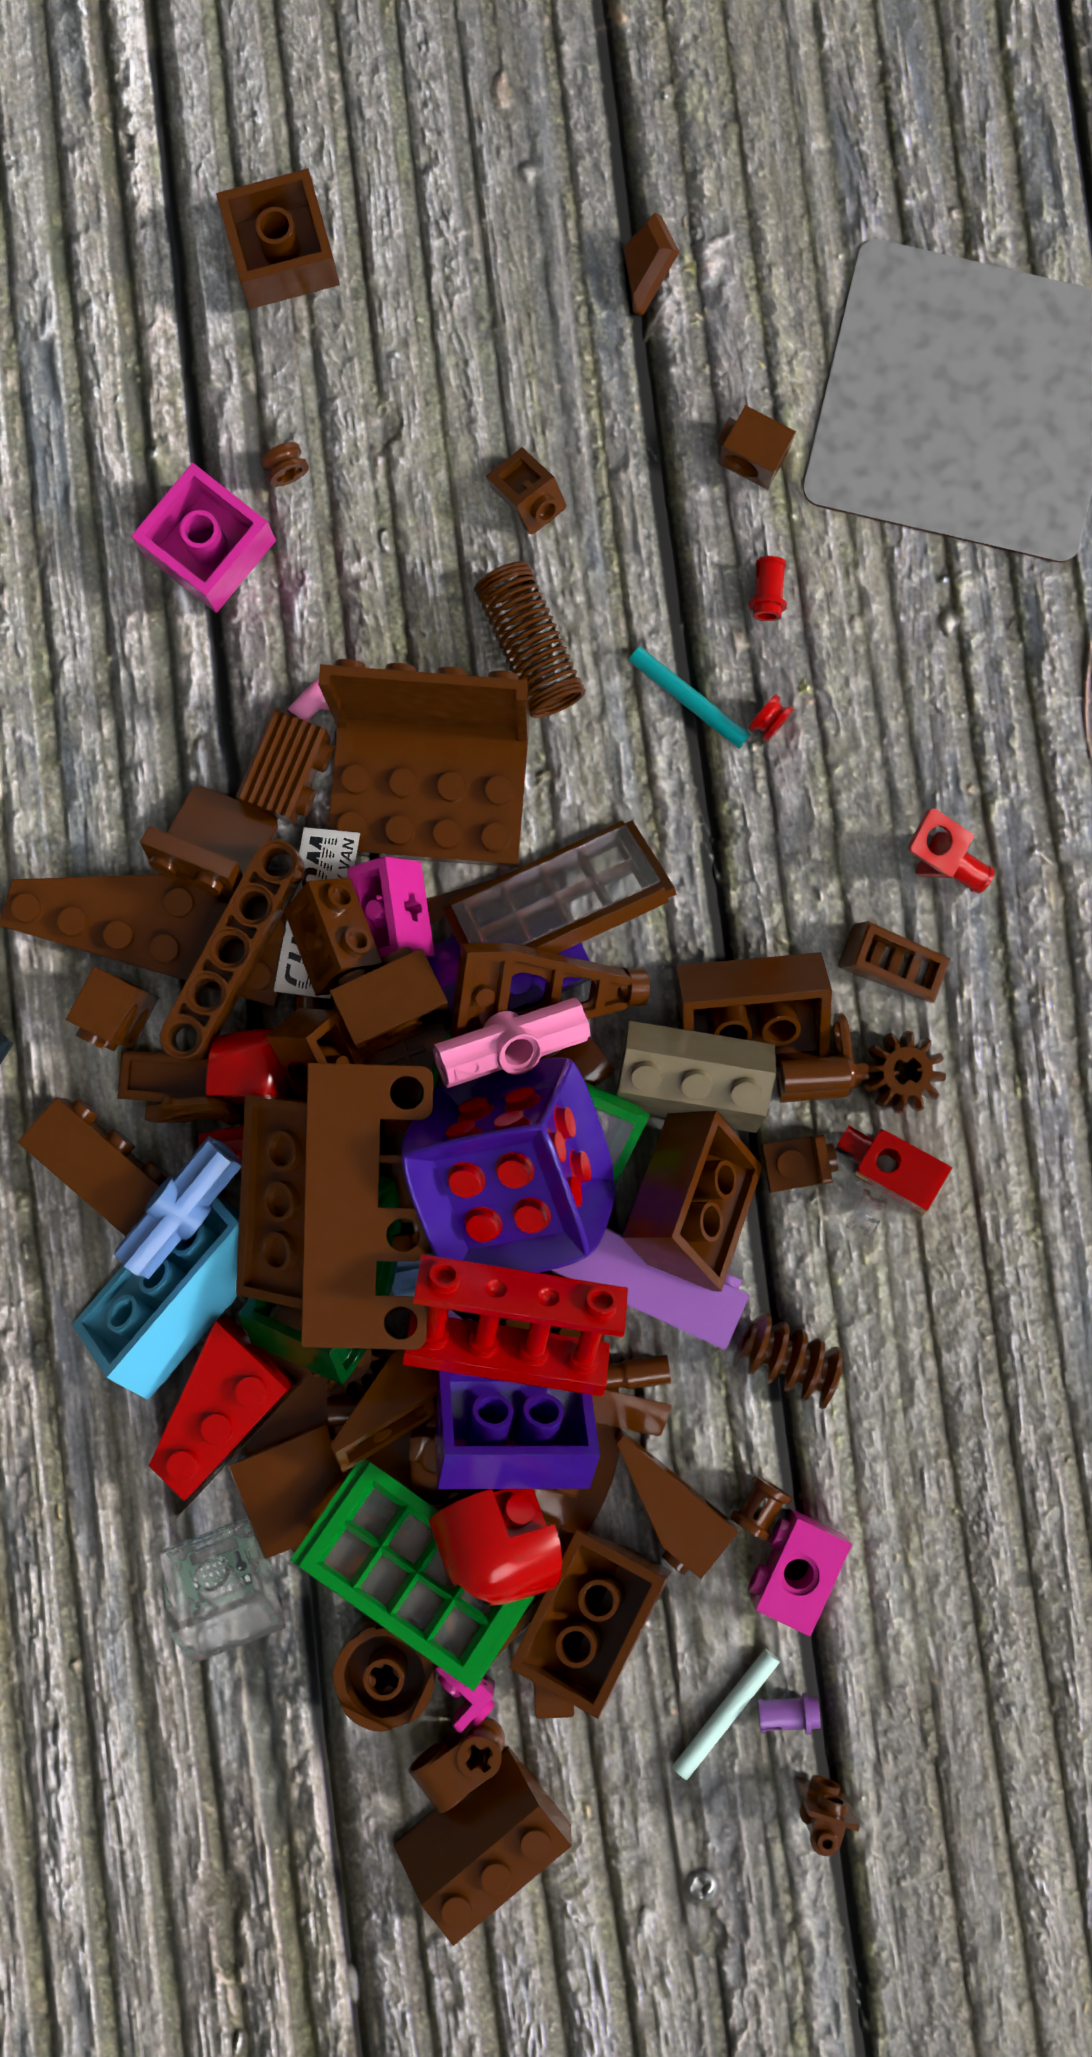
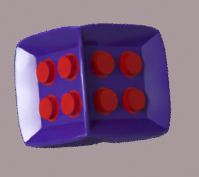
M568 1058L540 1059L533 1069L523 1074H510L503 1069L450 1088L443 1084L433 1090V1109L430 1116L423 1120H412L404 1136L401 1152L406 1185L434 1256L540 1273L574 1264L591 1255L604 1235L615 1199L613 1165L603 1129L587 1085L574 1062Z

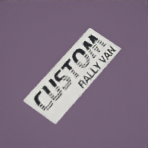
M304 827L299 855L304 862L305 872L293 898L308 881L349 878L347 868L355 866L360 833ZM286 921V932L283 938L274 992L330 999L331 994L315 996L289 923Z

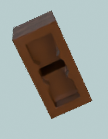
M93 967L66 1020L79 1027L76 1033L77 1037L102 1049L105 1047L115 1051L117 1046L121 1045L133 1049L159 997L114 974Z

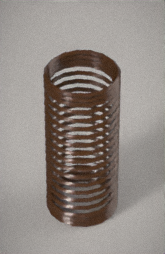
M524 561L512 562L484 575L475 584L474 592H476L479 602L482 603V609L486 611L485 616L489 618V625L493 626L492 632L496 633V640L500 641L499 648L503 649L502 655L506 656V663L510 664L509 671L515 674L522 673L518 679L528 680V696H532L528 700L530 717L542 718L575 704L585 695L586 689H584L581 678L575 677L577 670L572 669L574 663L569 661L570 655L566 654L567 647L562 646L564 639L559 638L560 632L555 630L557 624L552 623L553 616L548 615L550 608L545 607L546 601L542 600L543 593L538 592L540 585L535 584L536 578L532 568H530V564ZM511 577H515L502 585L491 588L504 580H507ZM535 588L533 592L525 593L529 589ZM538 595V597L535 600L528 601L533 596ZM508 601L500 607L493 608L498 603ZM542 603L540 607L528 610L536 604ZM512 608V609L509 610L508 612H506V613H504V614H502V615H498L501 611L508 610V609ZM545 611V612L543 613V615H540V616L531 618V617L535 616L536 614H538L539 612ZM515 616L508 622L501 623L505 618ZM544 619H548L547 622L542 623V624L537 625V626H534L535 624L539 623L540 621H542V620H544ZM520 623L519 625L515 626L510 630H505L507 627L511 625ZM551 626H552V628H551L550 630H548V631H545V632H542V633H540V634H537V635H535V636H533V637H531V638H529V639L523 641V642L520 643V644L513 645V644H514L516 641H518V640H522V639H524V638L530 637V636H532V635H534V634H536V633L542 631V630L545 629L546 627H551ZM528 629L515 637L508 638L513 633H517L522 630ZM554 634H556V635H555L553 638H551V639H548V640H545V641H543V642H540V643H538V644H536V645H534V646L528 648L527 650H525V651H523V652L516 653V652H517L519 649H521V648H524V647H527V646H529V645L535 644V643H537V642L543 640L544 638H546V637L549 636V635H554ZM559 642V643H558L557 645H555L554 647H551V648H548V649H546V650H543V651H541V652H539V653H537V654L531 656V657L528 658V659L519 661L521 658H523V657L526 656V655H529V654H532V653H534V652H537V651H539V650H541V649H543V648L549 646V645L552 644V643ZM562 650L557 655L546 658L533 666L523 668L531 662L542 659L555 651ZM565 658L563 661L549 666L536 674L528 675L532 671L544 667L557 659ZM568 666L564 670L552 674L541 681L531 683L535 679L549 674L560 667ZM571 674L567 678L560 680L552 685H549L546 688L536 690L540 686L549 683L555 679H558L563 675Z

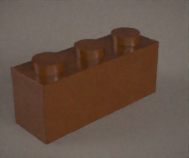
M56 1097L17 1143L126 1237L132 1230V1227L146 1213L144 1211L153 1194L170 1175L151 1160L146 1164L141 1162L131 1153L135 1145L119 1131L112 1129L108 1133L95 1122L99 1114L82 1099L76 1097L71 1101L67 1098Z

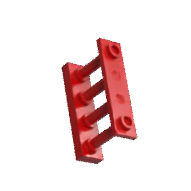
M421 1254L413 1304L428 1306L426 1341L419 1349L405 1350L403 1365L603 1397L607 1387L610 1343L601 1342L600 1340L602 1334L616 1337L624 1336L628 1287ZM449 1310L480 1315L477 1322L448 1317ZM413 1311L411 1312L407 1338L413 1335L417 1329L418 1321ZM500 1318L531 1324L529 1330L501 1326L499 1321ZM551 1326L582 1332L580 1338L551 1334L550 1329Z

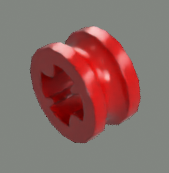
M777 694L768 701L748 727L752 731L760 730L763 733L762 740L766 743L772 739L795 710L791 706L783 707L780 704L781 697Z

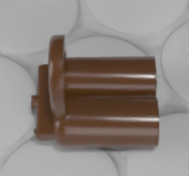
M835 1013L833 1018L836 1056L780 1061V1070H777L776 1073L777 1093L780 1103L845 1098L850 1094L852 1088L859 1087L863 1080H869L868 1065L865 1063H854L847 1017L843 1013Z

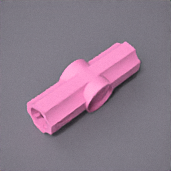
M574 997L521 1016L511 1011L498 1012L487 1020L482 1029L434 1044V1049L432 1050L444 1085L450 1088L503 1069L507 1073L515 1075L526 1073L535 1067L541 1056L585 1042L591 1035L589 1022L583 1011L582 1004Z

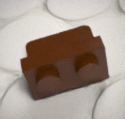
M195 786L188 794L168 832L166 833L148 826L140 840V844L149 859V865L160 874L171 878H181L193 883L200 890L214 896L222 895L231 899L256 851L262 844L273 839L278 829V822L271 813L239 802L234 798L204 786Z

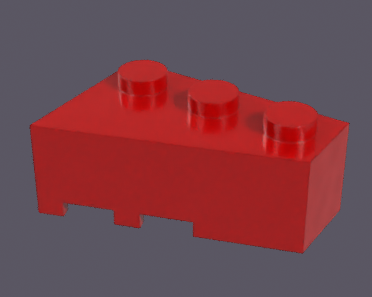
M229 1316L216 1320L148 1466L185 1501L201 1488L298 1382L262 1348L253 1345L248 1334Z

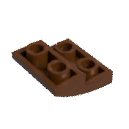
M326 1425L315 1427L285 1442L267 1447L228 1465L264 1559L300 1546L347 1478L345 1472H342L331 1449L332 1439ZM360 1509L352 1521L362 1518Z

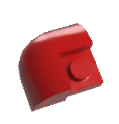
M488 1489L441 1509L429 1519L444 1568L454 1587L458 1584L472 1597L489 1602V1606L509 1604L553 1590L561 1579L562 1554L555 1524L546 1525L534 1489H503L493 1492V1489Z

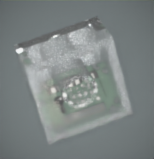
M248 1517L160 1550L169 1635L192 1664L286 1628L279 1584L270 1559H264Z

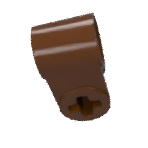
M486 1717L476 1727L470 1722L461 1733L458 1731L454 1732L443 1741L435 1743L415 1759L408 1769L409 1773L438 1813L446 1812L456 1806L468 1793L498 1772L502 1762L505 1733L498 1722ZM474 1744H475V1746L477 1747L476 1750H474V1749L472 1748V1746H473ZM488 1747L490 1751L487 1752L484 1748Z

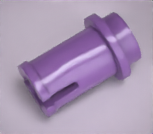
M805 1692L802 1693V1698L764 1700L763 1698H758L760 1733L804 1729L805 1734L810 1735L811 1729H820L821 1727L818 1697H808V1693Z

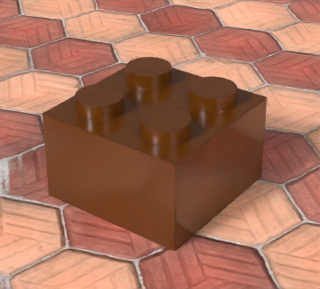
M309 168L216 193L240 283L250 309L340 285Z
M409 947L395 951L383 959L384 966L369 973H366L365 969L352 971L337 980L339 987L330 990L351 1038L363 1058L451 1018L447 999L422 948L414 952Z

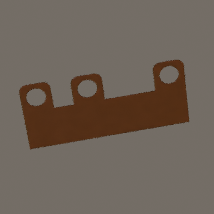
M308 1063L302 1347L415 1350L422 1347L426 1341L427 1306L413 1304L414 1296H376V1261L419 1262L421 1254L428 1255L429 1242L415 1208H378L380 1119L423 1120L430 1116L433 1109V1074L426 1067ZM402 1076L414 1077L423 1086V1099L413 1109H401L391 1100V1086L396 1079ZM401 1218L413 1221L420 1231L418 1244L413 1249L405 1252L393 1249L386 1238L389 1225ZM394 1307H407L417 1317V1329L413 1335L406 1339L393 1338L385 1330V1316Z

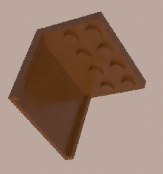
M338 659L334 662V665L320 664L318 685L337 725L328 830L360 833L357 855L387 856L401 859L518 867L529 739L528 680L518 679L519 676L508 671H491L488 673V677L468 676L467 671L456 667H440L436 673L416 672L414 666L404 663H389L385 669L365 668L363 662L352 659Z

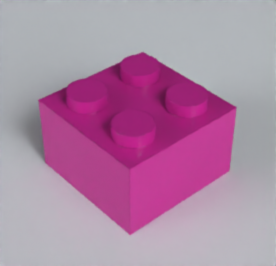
M193 462L131 536L141 553L148 560L216 613L276 542L268 521Z

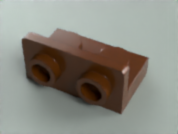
M349 878L308 881L284 909L315 996L331 994L330 990L339 987L337 980L352 971L375 969L382 963L354 886Z

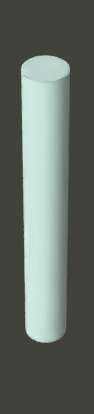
M764 1649L672 1765L673 1769L682 1778L688 1780L780 1663L778 1658L770 1651Z

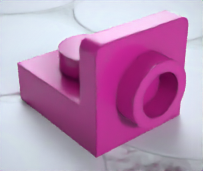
M448 1645L446 1649L451 1652L450 1646ZM436 1665L435 1670L440 1674L438 1681L443 1688L457 1699L462 1695L466 1698L454 1714L453 1727L461 1733L470 1722L475 1727L478 1726L495 1705V1702L491 1699L494 1696L495 1681L485 1674L473 1692Z

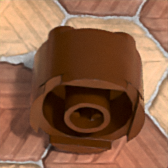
M398 1614L420 1631H425V1628L417 1621ZM367 1617L351 1630L344 1641L334 1666L333 1683L340 1706L350 1720L365 1729L383 1732L406 1723L409 1724L423 1713L430 1702L437 1671L435 1670L436 1665ZM385 1664L394 1668L387 1678L379 1674L380 1668Z

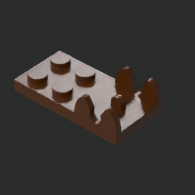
M267 1094L245 1095L236 1295L302 1309L306 1100Z

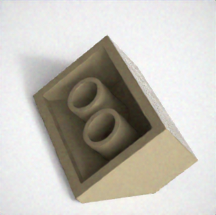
M629 1021L616 1096L642 1107L641 1110L650 1113L651 1116L666 1118L668 1113L717 1111L731 1129L756 1133L767 1116L775 1081V1045Z

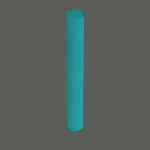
M639 646L632 653L628 660L632 665L735 747L740 749L751 735L748 731L645 649Z

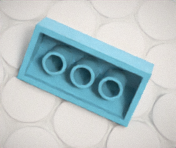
M220 1193L212 1201V1208L196 1232L187 1240L181 1239L149 1279L143 1276H136L122 1265L72 1324L106 1378L147 1400L170 1377L174 1369L191 1349L200 1342L203 1335L237 1297L236 1279L240 1210Z

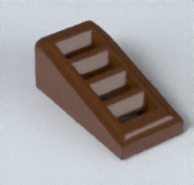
M866 921L855 923L852 926L838 967L923 1001L935 1003L951 958ZM871 941H873V943H872V945H871V948H870V950H869L868 956H867V958H866V961H864V960H865V957H866V955H867L868 949H869V947H870ZM889 947L891 951L885 967L882 969L879 967L885 948ZM904 954L910 955L903 976H898ZM923 960L928 962L921 985H918L914 981Z

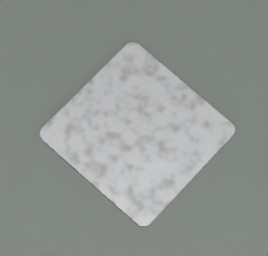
M872 239L864 243L858 252L805 476L803 492L806 499L818 507L1061 563L1072 559L1080 547L1092 494V288L880 239Z

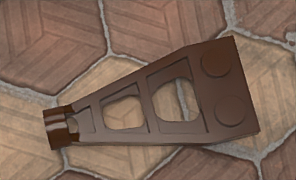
M512 943L461 944L449 1034L451 1038H455L482 1029L491 1016L498 1012L509 1011L507 1007L512 976L517 973L533 974L546 979L543 1001L535 1007L516 1011L515 1013L519 1016L559 1003L564 978L591 979L589 999L580 1002L587 1019L625 1010L631 1006L646 1005L650 994L649 976L643 967L616 968Z

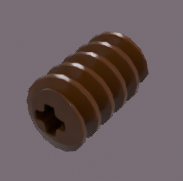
M766 1312L760 1313L745 1330L734 1354L733 1366H736L744 1356L748 1357V1374L753 1375L764 1365L767 1367L765 1382L772 1383L781 1373L785 1375L783 1391L788 1393L799 1382L802 1384L801 1399L806 1401L815 1391L820 1392L819 1408L825 1409L835 1394L842 1375V1350L835 1346L825 1352V1343L820 1338H814L807 1344V1334L801 1329L794 1331L789 1336V1325L785 1321H779L771 1328L772 1318L770 1314Z

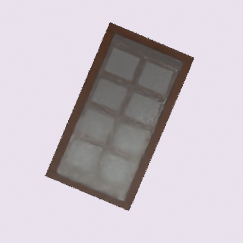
M622 820L449 900L450 904L442 909L460 948L461 944L512 943L558 954L668 903V898L677 895L674 885L633 820L624 823Z

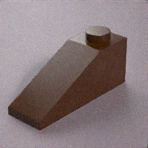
M398 1349L392 1353L330 1445L342 1472L347 1471L436 1415L438 1370L403 1365L405 1349Z
M620 1428L614 1437L659 1541L666 1550L662 1557L682 1575H685L690 1570L702 1579L739 1533L738 1529L731 1519Z

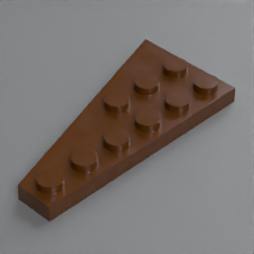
M289 870L268 871L271 876L278 877L286 874ZM162 874L12 879L0 917V926L187 981L230 899L222 895L214 896L200 890L193 883L178 877L171 878ZM264 897L251 899L245 909L246 917L249 920L262 918L268 909L267 899ZM285 913L240 995L241 998L277 1008L281 992H274L283 938L286 932L287 918ZM231 940L224 946L222 954L225 963L233 964L240 961L243 957L245 947L242 940ZM211 982L204 986L221 991L217 982Z

